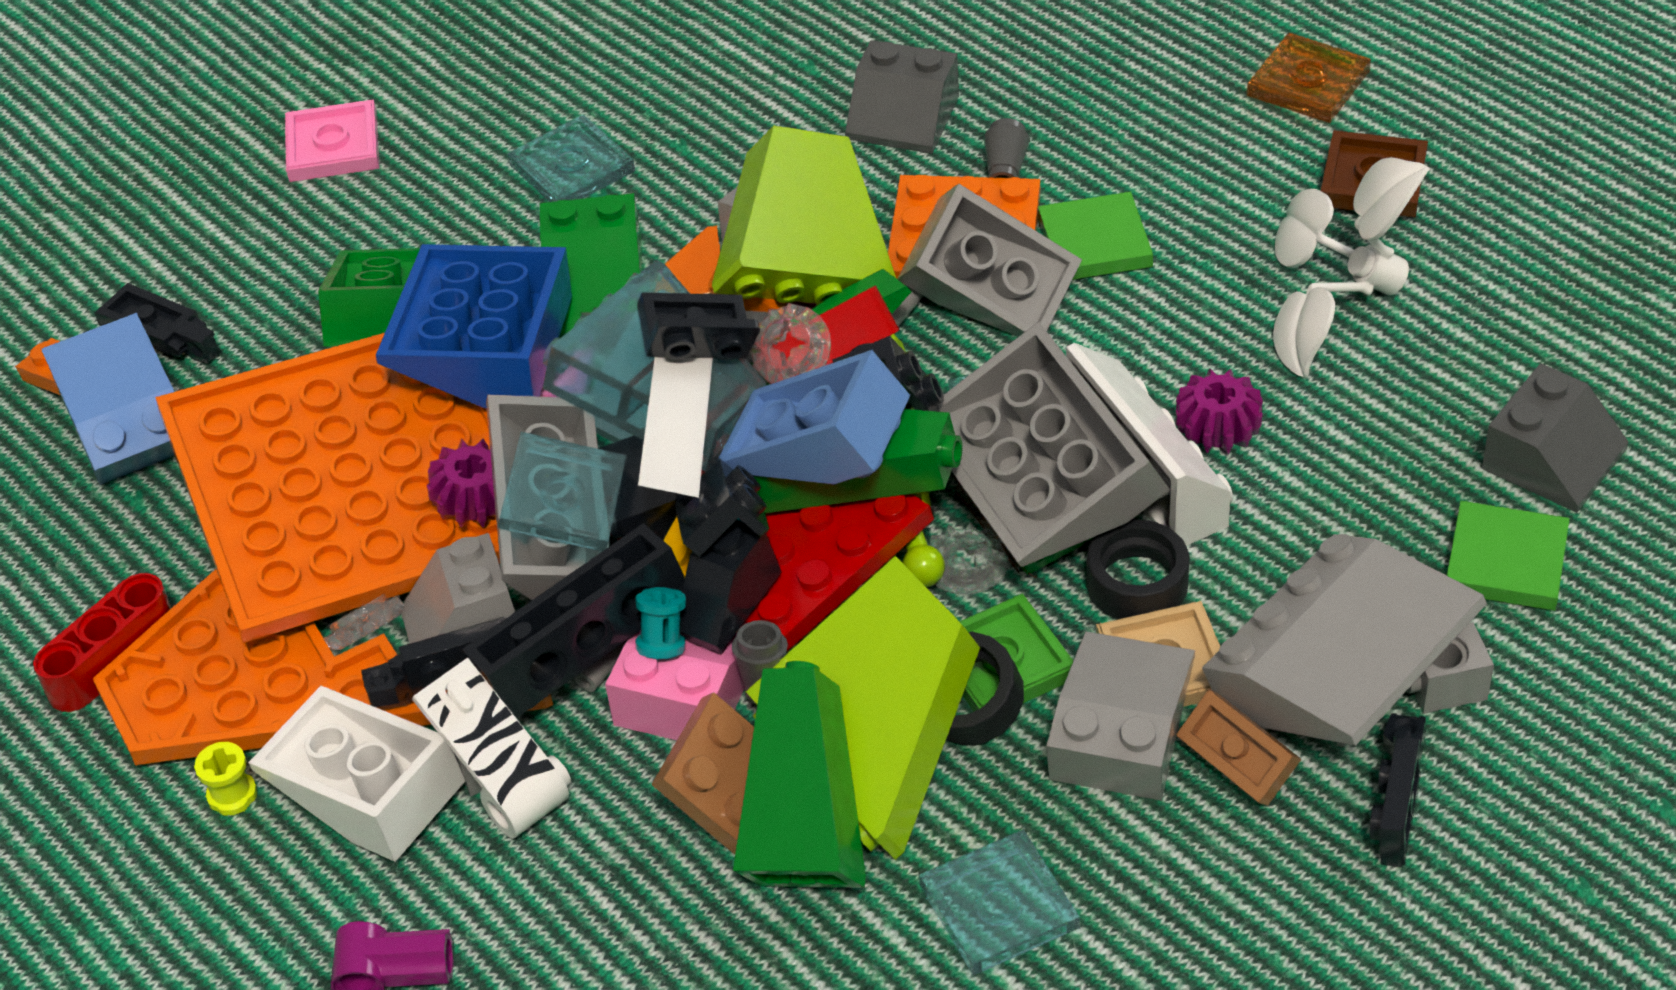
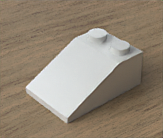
M320 686L248 762L255 773L350 842L394 862L465 782L454 752L438 732L324 686Z

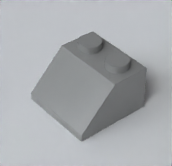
M489 533L477 537H464L449 546L436 550L400 608L409 643L503 616L507 618L515 612L506 583L501 578V568Z

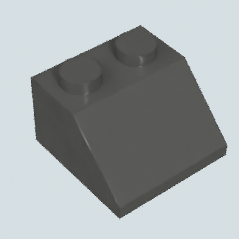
M870 40L856 68L845 136L849 137L852 141L933 154L959 98L957 53Z
M1540 363L1489 424L1482 469L1578 513L1627 450L1629 441L1587 383Z

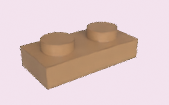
M1208 689L1176 734L1177 737L1257 802L1267 806L1301 761V758L1219 693Z

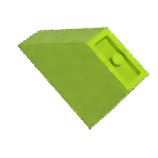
M773 125L746 153L712 281L714 293L742 295L743 299L755 297L775 299L781 303L795 301L819 305L832 295L841 293L842 289L881 269L886 270L896 278L849 137Z
M896 556L773 667L785 668L786 663L789 661L810 662L819 666L821 673L840 686L861 841L871 852L880 844L895 860L905 851L980 650L979 645L965 627ZM761 678L746 691L756 704H758Z

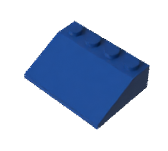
M422 244L376 353L377 364L483 408H487V395L540 397L572 298L566 247Z

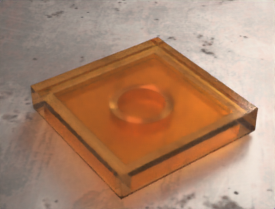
M1288 32L1247 83V96L1331 123L1370 72L1371 59Z

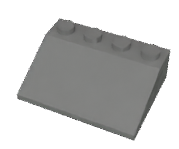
M1039 321L943 395L944 402L938 404L940 412L950 413L955 435H959L962 439V459L957 468H952V473L1021 567L1128 523L1170 490L1149 460Z
M1334 534L1322 542L1319 550L1299 570L1293 572L1288 577L1287 582L1265 604L1255 610L1253 617L1233 637L1227 639L1220 646L1219 651L1202 669L1212 691L1219 693L1260 727L1356 746L1487 603L1483 594L1377 539L1355 537L1347 534Z

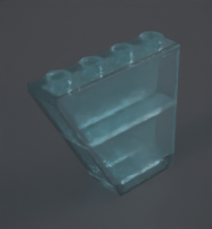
M658 260L652 262L642 272L633 273L625 286L614 295L608 294L600 306L590 315L581 316L573 329L562 338L556 337L553 339L543 357V365L547 368L542 389L644 440L655 357H646L637 303L642 292L690 294L669 268ZM713 358L702 470L705 472L718 460L753 390L764 387L766 384L765 380L746 358L728 361Z

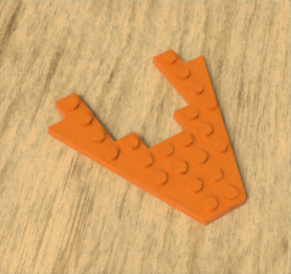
M215 569L93 678V681L135 765L197 757L203 749L217 742H231L237 744L242 750L262 748L320 686L370 705L361 670L388 663V660L397 656L383 633L334 656L314 622L243 643L217 570ZM551 694L527 711L545 709L552 706ZM413 700L376 707L420 726L431 724Z

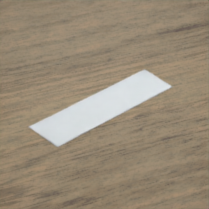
M667 357L654 358L638 486L699 498L713 358L688 357L681 360H673Z

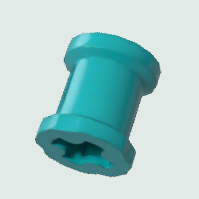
M654 587L645 589L636 595V608L641 611V634L635 639V648L640 655L653 659H669L677 657L685 651V638L680 635V611L686 607L684 593L666 587Z

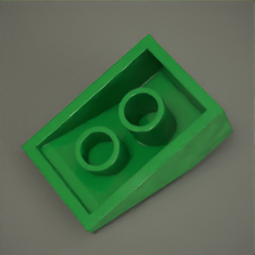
M634 193L539 203L541 247H566L572 298L557 342L580 340L581 312H592L593 307L639 316L637 303L641 293L644 292L641 232Z
M420 248L340 250L318 290L324 347H335L385 333Z

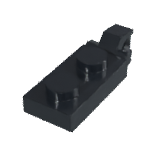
M129 283L125 284L94 313L100 326L137 313L153 348L169 355L172 354L179 357L185 352L191 359L209 364L221 352L220 348L217 347L214 331L206 327V323L198 318L195 310Z
M503 616L400 646V654L388 660V663L361 670L370 705L381 707L397 704L400 701H411L415 694L466 659L462 651L464 647L506 618Z
M1391 713L1383 732V747L1390 754L1392 760H1381L1378 791L1380 794H1385L1384 805H1373L1370 821V839L1380 841L1381 865L1402 867L1406 863L1426 735V717L1423 716L1413 717Z

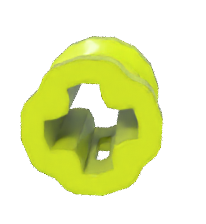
M217 742L207 746L199 753L194 765L198 779L208 786L206 798L210 808L224 816L244 812L257 798L258 790L253 777L245 774L247 761L243 750L237 744L231 742Z

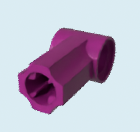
M356 921L347 923L336 932L331 989L384 990V987L448 984L450 979H453L454 968L450 930L387 932L382 926L371 922Z

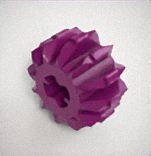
M1209 368L1205 378L1191 375L1187 386L1181 387L1176 397L1175 422L1178 430L1185 434L1187 441L1191 440L1196 444L1203 443L1206 453L1214 447H1221L1229 455L1233 444L1248 447L1250 439L1253 435L1259 433V428L1262 426L1263 400L1260 390L1253 388L1250 377L1236 379L1231 369L1224 375H1217Z
M461 438L456 450L442 447L439 460L430 461L428 469L429 484H427L429 500L432 501V505L437 506V511L440 513L442 520L455 517L461 528L469 520H476L484 527L488 516L496 518L489 446L484 438L475 446H468Z

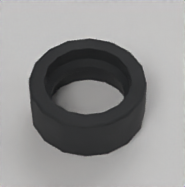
M1132 519L1126 524L1095 536L1088 546L1086 561V587L1091 600L1105 614L1116 619L1180 606L1188 591L1190 554L1184 540L1170 527L1151 520ZM1136 556L1148 557L1161 562L1170 570V573L1155 583L1130 585L1112 578L1106 572V569L1119 559Z
M973 631L968 633L980 647L975 663L983 662L995 668L999 676V685L995 695L984 707L970 714L955 715L946 741L960 745L985 743L1003 734L1017 719L1024 701V681L1007 649L991 636Z

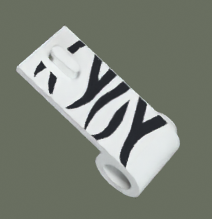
M469 658L463 660L413 696L412 700L482 787L480 799L486 812L496 826L508 837L516 838L569 798L567 785L571 783V778L567 769L555 756L550 755L547 757Z

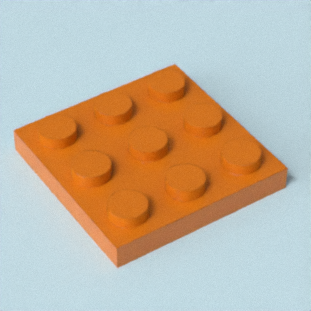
M900 175L888 255L896 278H898L938 199L957 184H961L1037 231L1038 206L1041 194L1040 179Z

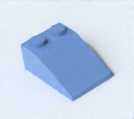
M137 313L41 349L99 485L175 456L155 398L172 393L174 390Z
M869 350L753 390L719 458L732 469L740 465L754 476L837 484L856 477H868L882 464V455L893 432L900 425V417L910 394L874 351Z

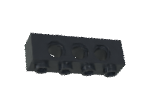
M642 523L468 644L462 651L517 718L641 630V611L636 608L637 594L645 589L654 587H666L682 592L685 576L672 548Z

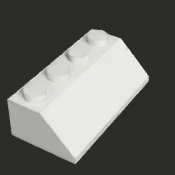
M1077 343L1066 346V357L1142 451L1170 489L1142 511L1148 520L1170 527L1184 540L1186 546L1229 527L1230 503L1233 501V494L1228 481L1223 475L1216 474L1204 461L1197 444L1191 440L1187 441L1176 428L1171 414L1165 408L1160 409L1152 400L1143 381L1137 376L1133 377L1119 360Z

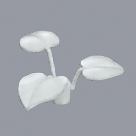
M1392 157L1381 159L1371 166L1361 180L1353 202L1355 212L1360 215L1355 221V228L1359 231L1360 236L1368 240L1371 245L1360 246L1355 250L1322 234L1331 221L1334 211L1332 201L1327 194L1317 189H1306L1299 192L1290 202L1286 211L1287 216L1281 221L1276 235L1275 254L1278 261L1289 268H1297L1309 260L1316 248L1317 242L1349 257L1348 271L1356 281L1312 283L1309 285L1306 294L1294 292L1286 299L1275 321L1273 341L1280 360L1293 373L1303 378H1308L1312 360L1324 342L1334 318L1335 301L1331 292L1359 291L1370 295L1373 289L1384 294L1393 295L1405 284L1409 273L1408 262L1404 258L1395 255L1394 249L1384 245L1379 238L1391 228L1430 170L1428 166Z

